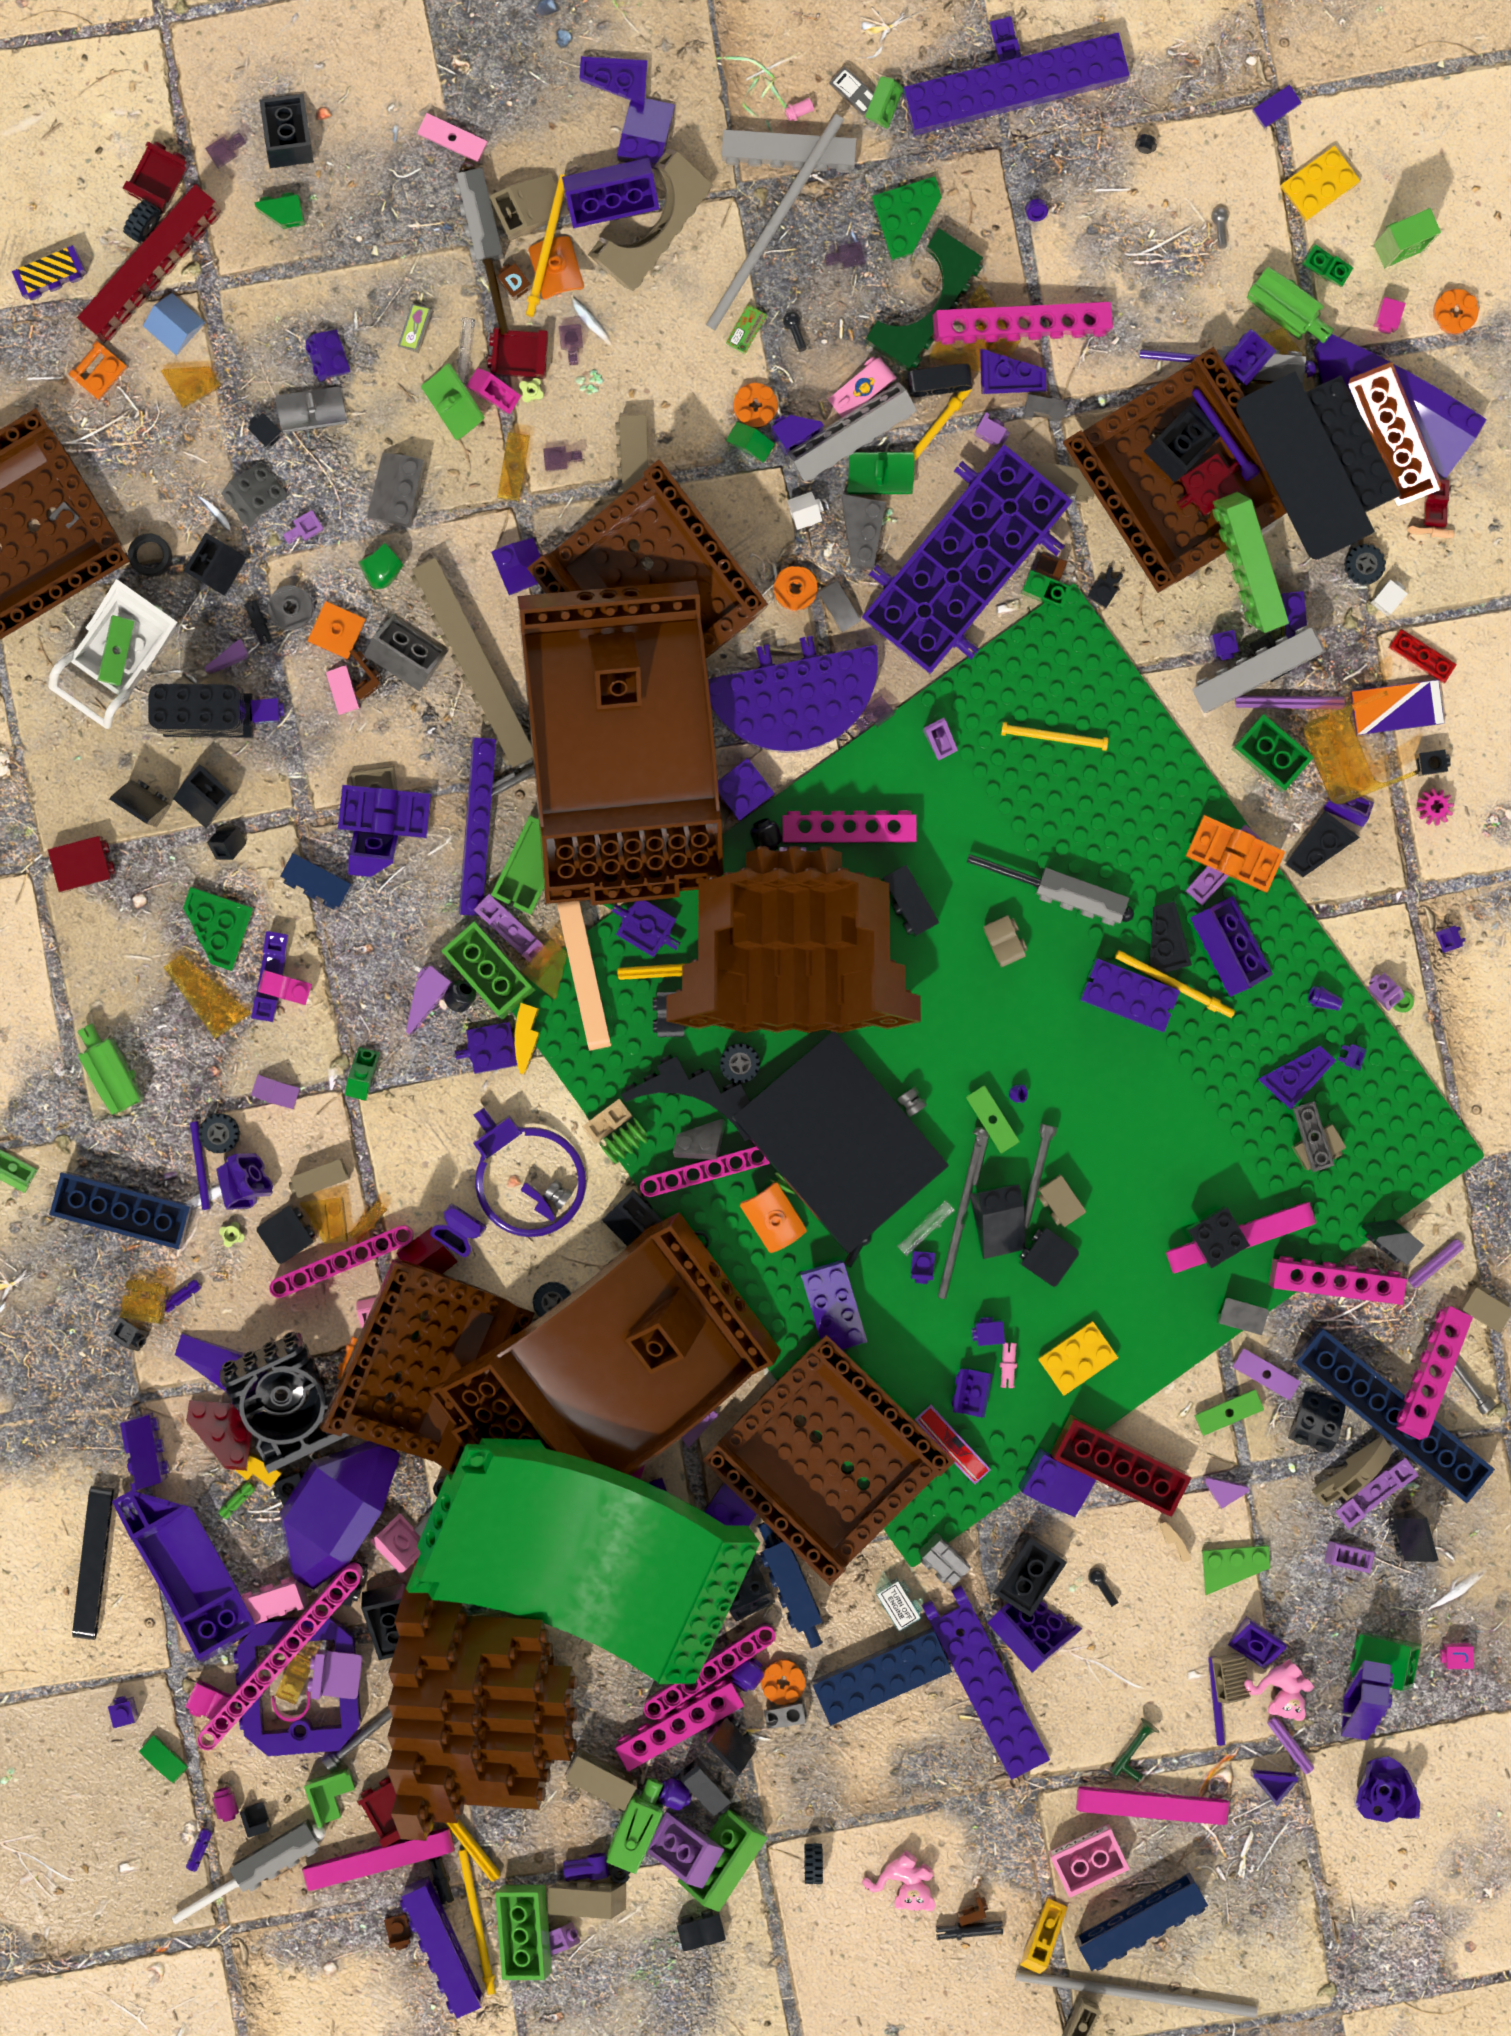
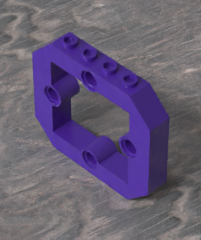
M332 1615L308 1641L335 1639L336 1652L356 1654L355 1635ZM300 1617L269 1619L256 1624L257 1628L249 1632L238 1645L237 1650H234V1663L238 1664L239 1672H236L235 1676L237 1686H240L259 1664L258 1646L277 1644ZM306 1620L303 1622L308 1628L314 1627L311 1621ZM359 1692L356 1699L339 1698L341 1724L313 1727L312 1722L308 1718L302 1717L299 1720L293 1721L289 1729L264 1731L261 1694L239 1719L240 1730H244V1737L268 1757L339 1751L362 1723ZM237 1702L238 1708H242V1705ZM303 1725L306 1728V1733L298 1734L295 1726Z

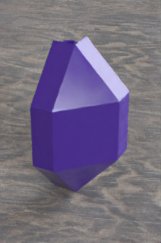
M368 1441L312 1461L279 1512L290 1572L296 1581L314 1590L349 1564L383 1511L400 1458V1454L396 1449Z

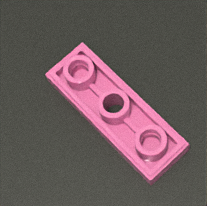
M426 113L418 130V135L477 163L487 145L486 140ZM451 136L457 137L455 141H449V138Z

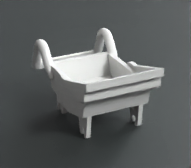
M116 579L93 618L86 626L89 632L78 648L65 654L52 668L49 676V689L104 728H111L116 710L130 697L134 687L149 670L176 631L178 622ZM112 615L134 621L121 685L116 686L98 681L118 695L106 709L103 719L57 685L61 671L70 662L97 680ZM112 648L113 653L118 654V651Z

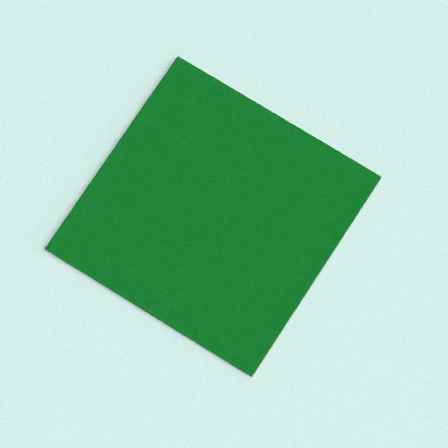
M1076 584L1069 585L1072 588L1063 608L1044 603L985 645L977 653H974L975 656L971 660L969 658L964 660L722 834V876H724L726 872L735 873L739 872L741 868H746V852L753 851L756 848L750 831L755 822L764 818L775 821L782 835V816L787 815V811H800V815H809V811H823V815H831V811H845V815H854V811H867V815H876V811H889V815H898V811H911V815H916L915 843H783L782 839L777 845L778 849L774 850L779 851L780 847L797 846L806 847V851H817L820 847L829 846L833 850L842 853V868H848L853 873H864L867 877H878L880 881H882L883 877L907 865L939 921L937 925L915 937L912 934L908 935L902 925L905 921L901 914L896 915L891 906L894 901L889 895L890 959L896 960L898 964L905 965V990H911V993L921 996V1022L891 1029L868 1026L842 1033L836 1032L907 1116L906 1107L900 1104L897 1098L914 1086L919 1091V1097L925 1100L927 1106L911 1117L908 1116V1118L949 1165L871 1234V1242L862 1247L851 1268L845 1266L867 1342L842 1350L914 1421L931 1404L991 1469L981 1480L974 1484L953 1463L940 1477L937 1475L884 1528V1531L910 1567H916L921 1563L922 1557L919 1554V1549L925 1543H928V1540L935 1533H938L949 1543L1021 1490L1018 1488V1485L1040 1448L1051 1453L1070 1415L1105 1431L1244 1331L1216 1322L1218 1313H1222L1226 1298L1265 1308L1270 1312L1298 1292L1275 1289L1269 1285L1273 1259L1287 1256L1293 1258V1261L1301 1262L1302 1259L1314 1260L1315 1264L1323 1265V1262L1337 1264L1369 1241L1365 1237L1367 1232L1361 1227L1364 1223L1393 1219L1397 1221L1484 1157L1482 1150L1279 868L1267 893L1230 876L1203 905H1200L1185 891L1207 867L1185 856L1202 817L1205 815L1239 830L1245 824L1248 827L1249 825ZM945 718L958 751L938 761L923 729ZM1007 722V725L1098 739L1107 737V750L1103 751L1102 748L1012 734L1003 736L1001 735L1002 723ZM870 820L866 822L865 828L868 832L874 833L877 831L878 825L875 821ZM892 820L888 822L887 827L890 832L896 833L899 831L900 825L897 821ZM802 821L799 823L798 828L802 833H808L811 830V824L808 821ZM824 821L821 823V830L825 833H830L833 831V824L830 821ZM846 821L843 823L845 832L852 833L855 831L856 826L854 822ZM971 854L1041 879L1044 868H1048L1129 898L1127 907L1129 905L1133 908L1134 917L1129 922L1121 921V923H1115L1114 926L1101 922V917L1094 915L1092 919L1081 915L1082 910L1073 908L1070 911L1059 907L1060 902L1052 900V903H1047L1039 900L1040 895L1035 894L1037 888L967 863L968 856ZM698 890L680 891V897L645 900L677 919L670 933L672 938L681 942L679 946L671 942L678 947L677 950L664 944L659 948L655 957L650 956L616 935L622 925L623 918L614 912L587 931L611 1042L610 1047L589 1051L566 947L550 957L539 970L535 968L524 976L536 990L522 1002L539 1009L532 1029L540 1033L536 1046L588 1119H593L618 1099L621 1100L632 1115L630 1119L603 1139L608 1138L613 1141V1132L620 1136V1127L627 1131L626 1123L629 1122L633 1126L635 1125L633 1118L638 1120L647 1133L648 1142L646 1144L639 1140L641 1146L639 1149L632 1145V1154L625 1150V1159L617 1156L619 1162L640 1191L641 1182L647 1176L708 1160L674 1157L673 1150L677 1134L724 1119L726 1125L718 1156L754 1147L755 1145L750 1139L744 1141L737 1128L724 1114L699 1099L677 1093H655L625 1102L621 1095L625 1092L624 1087L634 1082L638 1086L645 1082L644 1077L654 1072L657 1076L660 1075L657 1068L661 1064L659 1060L671 1054L673 1058L678 1057L688 1079L693 1078L691 1073L701 1068L704 1071L709 1070L720 1093L724 1092L723 1087L733 1082L728 1080L721 1071V1056L731 1045L746 1044L757 1052L760 1059V1068L757 1075L749 1082L741 1083L751 1102L832 1032L824 1029L806 1033L792 1029L775 1033L760 1029L744 1033L713 1025L701 1029L684 1026V1037H658V1033H653V1019H657V1011H653V997H657V992H676V990L682 989V976L620 980L618 979L617 970L623 967L692 963L694 959H698ZM1234 896L1273 975L1253 987L1230 997L1190 917ZM636 901L627 902L621 907L628 910ZM1175 901L1192 966L1169 971L1164 974L1209 997L1213 996L1221 1000L1222 1004L1234 1009L1235 1013L1230 1018L1218 1011L1214 1012L1206 1008L1207 1005L1180 992L1173 1010L1168 1009L1171 1016L1165 1032H1159L1079 1001L1085 983L1088 981L1092 983L1094 980L1088 978L1095 959H1100L1162 983L1116 959L1115 955L1120 950L1150 966L1153 907ZM1008 916L1009 919L1014 918L1018 927V931H1015L1018 939L1024 940L1027 951L1024 952L1026 957L1000 967L983 930V926ZM1313 986L1324 987L1343 999L1341 1008L1337 1011L1313 1007L1311 1003H1308L1310 990ZM520 1005L512 1011L516 1018ZM1353 1044L1367 1050L1360 1071L1344 1065L1345 1063L1338 1060V1057L1346 1058L1348 1055V1051L1342 1049V1046L1350 1047ZM1321 1046L1336 1062L1294 1107L1314 1101L1322 1127L1332 1124L1346 1148L1341 1150L1343 1152L1341 1156L1333 1160L1334 1166L1312 1172L1311 1169H1304L1292 1149L1293 1145L1302 1141L1293 1109L1290 1110L1258 1079ZM985 1085L1020 1142L1005 1152L1000 1153L989 1136L977 1186L973 1184L971 1193L1020 1184L1025 1207L1041 1142L1040 1133L1038 1132L1040 1124L1057 1127L1056 1136H1053V1140H1050L1039 1188L1059 1174L1062 1175L1086 1213L1066 1227L1062 1226L1061 1223L1057 1225L1050 1216L1053 1211L1049 1205L1044 1207L1036 1196L1030 1224L1025 1229V1247L1029 1248L1033 1243L1032 1237L1038 1229L1042 1230L1043 1227H1046L1079 1251V1255L1055 1287L1019 1263L1021 1260L1019 1256L1022 1251L983 1259L970 1199L962 1224H965V1227L962 1230L947 1297L943 1299L938 1297L975 1142L976 1135L972 1134V1132L977 1127L984 1128L966 1096ZM1015 1085L1026 1086L1028 1090L1027 1100L1024 1103H1016L1009 1097L1011 1087ZM991 1115L988 1119L991 1124L995 1123L996 1117ZM755 1150L751 1154V1159L756 1163L761 1162L764 1158L760 1150ZM734 1156L730 1159L732 1168L736 1169L742 1166L743 1161L739 1156ZM712 1162L708 1166V1170L711 1174H718L721 1171V1166L717 1162ZM771 1163L652 1197L644 1195L654 1211L663 1220L680 1212L693 1231L706 1230L709 1232L712 1241L707 1248L708 1252L781 1349L774 1365L768 1367L774 1378L778 1380L801 1356L820 1340L800 1272L839 1260L845 1262L848 1254L796 1193H787L783 1189L782 1191L807 1231L799 1239L783 1249L773 1253L767 1250L740 1207V1204L767 1189L773 1184L770 1180L778 1181L774 1175L777 1170ZM695 1168L687 1171V1177L692 1181L697 1180L700 1176L699 1171ZM669 1174L665 1179L668 1186L672 1187L678 1184V1178L674 1174ZM648 1180L645 1182L644 1188L647 1192H654L657 1189V1184L652 1180ZM1310 1201L1317 1221L1316 1224L1246 1248L1213 1268H1209L1206 1263L1181 1272H1172L1165 1252L1193 1242L1186 1228L1221 1207H1228L1239 1226ZM697 1235V1237L700 1239V1241L702 1242V1244L705 1246V1245H706V1239H705V1237H703V1236H701V1235ZM913 1251L935 1253L934 1279L928 1280V1284L915 1283V1279L910 1277ZM1299 1269L1291 1272V1279H1296L1299 1276ZM1321 1272L1314 1273L1312 1281L1319 1277ZM982 1317H993V1320L1003 1321L1005 1342H1009L1008 1352H1010L1011 1343H1017L1015 1355L1017 1368H1015L1014 1373L1015 1388H1008L1009 1379H1007L1006 1388L1000 1387L1002 1375L1000 1362H1002L1003 1345L978 1346L977 1341L972 1340L971 1328H975V1322H980ZM1093 1321L1118 1359L1063 1396L1038 1358ZM960 1369H973L993 1374L985 1418L963 1413H953L952 1398L956 1394L957 1385L955 1380ZM814 1430L813 1432L815 1433V1435L817 1436V1438L821 1441V1440H822V1434H821V1432H819V1431H817V1430ZM848 1461L844 1462L842 1470L846 1473H851L854 1470V1465ZM861 1477L857 1480L858 1486L861 1488H868L870 1486V1481L866 1477Z

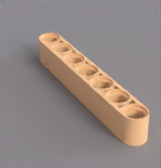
M580 901L557 903L589 1051L610 1047L609 1032Z

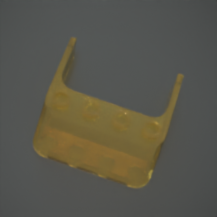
M1387 691L1314 719L1304 727V736L1314 757L1313 759L1328 797L1335 804L1349 802L1419 774L1418 770H1415L1387 782L1377 781L1371 773L1351 722V714L1354 709L1387 696Z

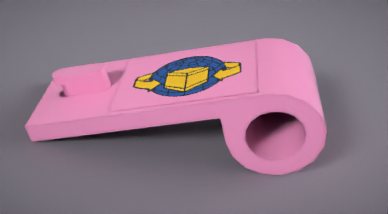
M873 356L864 364L866 366L865 369L828 399L842 418L865 404L874 395L883 391L897 379L881 357L876 359Z

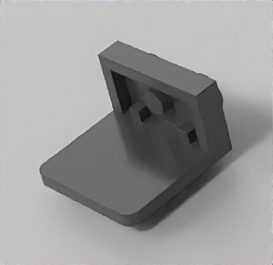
M262 463L255 465L229 481L221 493L225 502L234 509L238 518L248 528L255 525L263 513L287 498L285 490Z

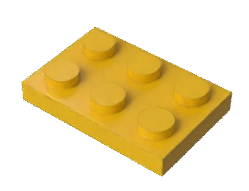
M1333 146L1282 183L1280 187L1305 222H1307L1359 184L1360 179L1336 146Z
M1093 1321L1038 1358L1063 1396L1118 1359Z

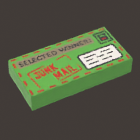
M747 304L726 344L746 354L767 315Z

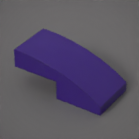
M1011 16L990 21L989 26L999 62L1021 57Z
M525 1182L521 1191L539 1202L534 1210L553 1222L556 1216L549 1203L533 1186Z

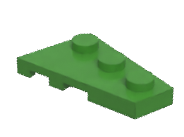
M1260 1545L1202 1550L1205 1595L1270 1569L1269 1546Z

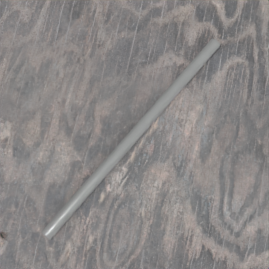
M834 114L706 323V326L714 331L843 123L844 119L839 115Z
M1018 1969L1015 1981L1246 2017H1257L1258 2009L1256 2006L1044 1973L1039 1974Z

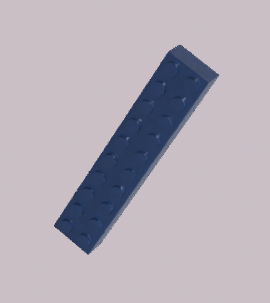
M1318 1327L1291 1360L1463 1502L1468 1503L1495 1470L1435 1420L1428 1437L1421 1440L1396 1429L1398 1424L1397 1416L1406 1404V1401H1404L1405 1395L1323 1328ZM1415 1407V1414L1420 1417V1410Z

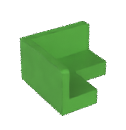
M349 1767L308 1780L305 1783L304 1788L318 1828L323 1827L324 1823L342 1817L335 1796L355 1790L356 1788Z

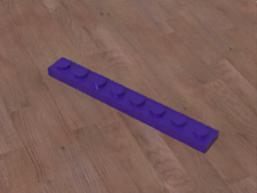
M472 737L459 902L460 915L480 916L473 909L484 899L496 739Z

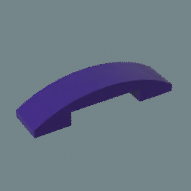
M266 931L258 988L264 970L283 975L289 935ZM257 988L251 1018L274 1022L279 998L258 992Z

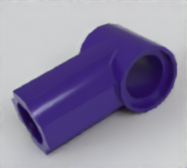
M595 1853L588 1855L586 1858L563 1861L566 1881L585 1878L600 1880L609 1877L606 1853Z

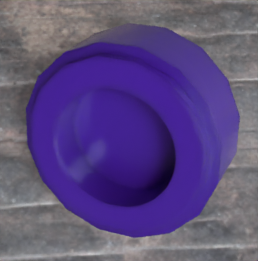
M1034 199L1025 206V212L1029 220L1037 222L1047 216L1048 207L1044 200Z

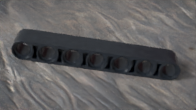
M90 1486L72 1638L96 1640L114 1488Z

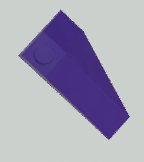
M181 1334L175 1356L225 1392L226 1388L220 1382L222 1365L230 1360L235 1361L245 1354L185 1334ZM257 1380L253 1383L252 1390H255Z

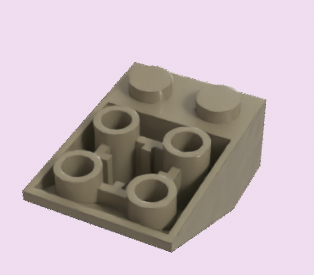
M551 173L509 186L489 195L492 206L509 242L548 224L557 188ZM564 200L562 201L558 219L569 214Z

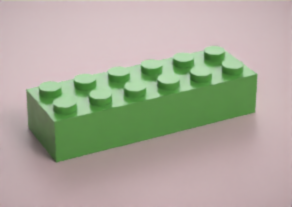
M1236 492L1213 501L1215 507L1212 510L1215 520L1219 521L1221 527L1219 530L1220 538L1227 546L1225 554L1234 569L1232 577L1240 588L1238 596L1241 603L1245 605L1246 611L1244 616L1247 623L1263 633L1289 624L1252 500Z

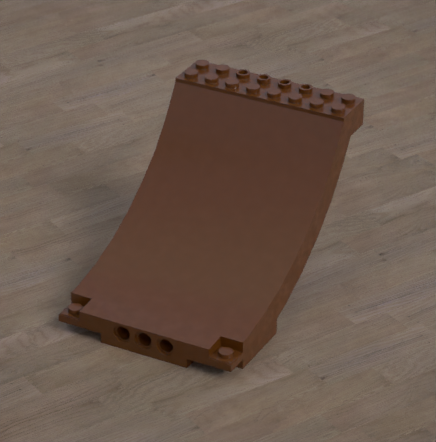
M697 581L517 596L533 752L545 903L590 900L591 905L676 898L680 897V891L698 890L699 882L707 881L709 877H721L723 875L722 818L719 807L713 722L701 625L700 593Z
M679 1212L645 1229L624 1251L570 1296L510 1339L453 1372L446 1381L430 1388L428 1392L453 1423L454 1428L451 1432L463 1448H465L466 1444H480L482 1438L540 1440L548 1450L566 1453L631 1475L700 1423L753 1374L774 1365L781 1349Z

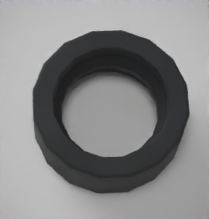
M146 533L136 537L131 542L128 549V557L131 566L138 573L153 577L164 573L168 569L172 560V551L168 543L159 535ZM146 542L158 544L163 551L161 563L154 568L143 567L137 559L138 549Z

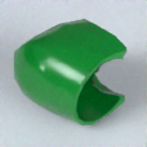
M386 543L373 554L365 555L358 562L365 579L374 590L390 586L404 567L401 560Z

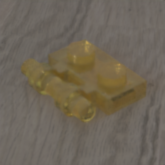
M135 1279L134 1281L127 1280L126 1288L132 1289L131 1296L123 1295L120 1317L163 1324L166 1301H159V1295H167L169 1287L163 1286L159 1282L151 1284L145 1283L144 1280ZM143 1291L149 1292L148 1299L141 1298V1293Z

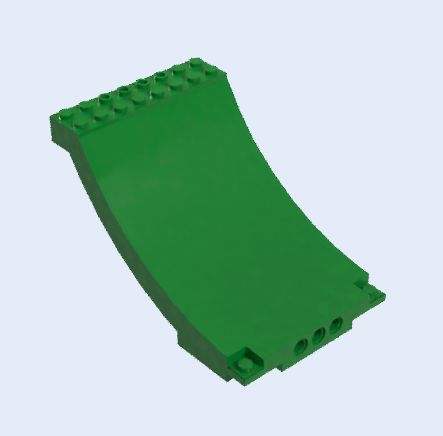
M482 1438L480 1444H466L454 1475H446L418 1542L417 1548L420 1551V1556L406 1590L408 1593H428L432 1600L473 1604L509 1612L529 1619L543 1620L544 1624L573 1634L605 1649L657 1681L658 1684H695L755 1556L760 1541L749 1526L724 1525L702 1510L662 1489L607 1466L566 1453L548 1450L540 1440Z

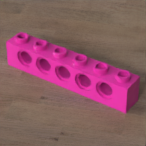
M787 811V815L782 816L783 843H915L916 815H911V811H898V815H889V811H876V815H867V811H854V815H845V811H831V815H823V811H809V815H800V811ZM870 820L875 821L878 825L877 831L874 833L868 832L865 828L866 822ZM892 820L897 821L900 825L899 831L896 833L890 832L887 827L888 822ZM808 821L811 824V830L808 833H802L798 828L800 822ZM830 821L833 824V831L830 833L823 832L821 830V823ZM846 821L854 822L856 826L855 831L852 833L845 832L843 823Z
M1280 1256V1259L1272 1260L1269 1285L1275 1289L1403 1305L1407 1279L1399 1271L1388 1270L1387 1273H1380L1379 1269L1366 1267L1365 1271L1358 1270V1266L1345 1264L1344 1268L1336 1267V1263L1323 1262V1265L1315 1264L1314 1260L1302 1259L1301 1262L1293 1261V1258L1287 1256ZM1299 1269V1276L1296 1279H1291V1272ZM1321 1272L1320 1280L1313 1282V1274ZM1337 1275H1342V1282L1335 1285L1334 1278ZM1363 1277L1364 1284L1361 1287H1356V1280ZM1385 1280V1287L1382 1290H1377V1284Z
M1452 1306L1438 1311L1435 1317V1328L1430 1331L1427 1338L1429 1342L1427 1349L1422 1352L1419 1359L1421 1361L1420 1367L1413 1374L1412 1381L1414 1383L1405 1395L1404 1401H1406V1404L1397 1416L1398 1424L1396 1429L1418 1440L1428 1437L1472 1322V1316ZM1445 1327L1450 1330V1337L1446 1335ZM1438 1347L1442 1349L1443 1357L1438 1354ZM1430 1367L1434 1368L1436 1372L1435 1377L1431 1375ZM1423 1387L1428 1391L1427 1397L1422 1392ZM1415 1407L1419 1408L1420 1417L1415 1414Z
M723 1679L714 1685V1689L709 1692L706 1690L701 1691L694 1696L695 1700L690 1703L684 1701L675 1707L676 1710L670 1714L667 1712L656 1719L657 1721L651 1725L645 1723L636 1729L637 1732L631 1736L626 1734L617 1740L618 1743L615 1745V1749L627 1771L629 1772L742 1708L744 1701L732 1680L730 1679L726 1682ZM718 1696L724 1702L721 1706H714L711 1703L712 1698ZM699 1707L704 1710V1714L701 1717H695L692 1714V1710ZM680 1718L684 1720L685 1725L682 1728H676L672 1722ZM661 1729L666 1735L662 1739H657L654 1737L653 1732ZM642 1740L646 1743V1747L643 1750H638L634 1747V1743Z

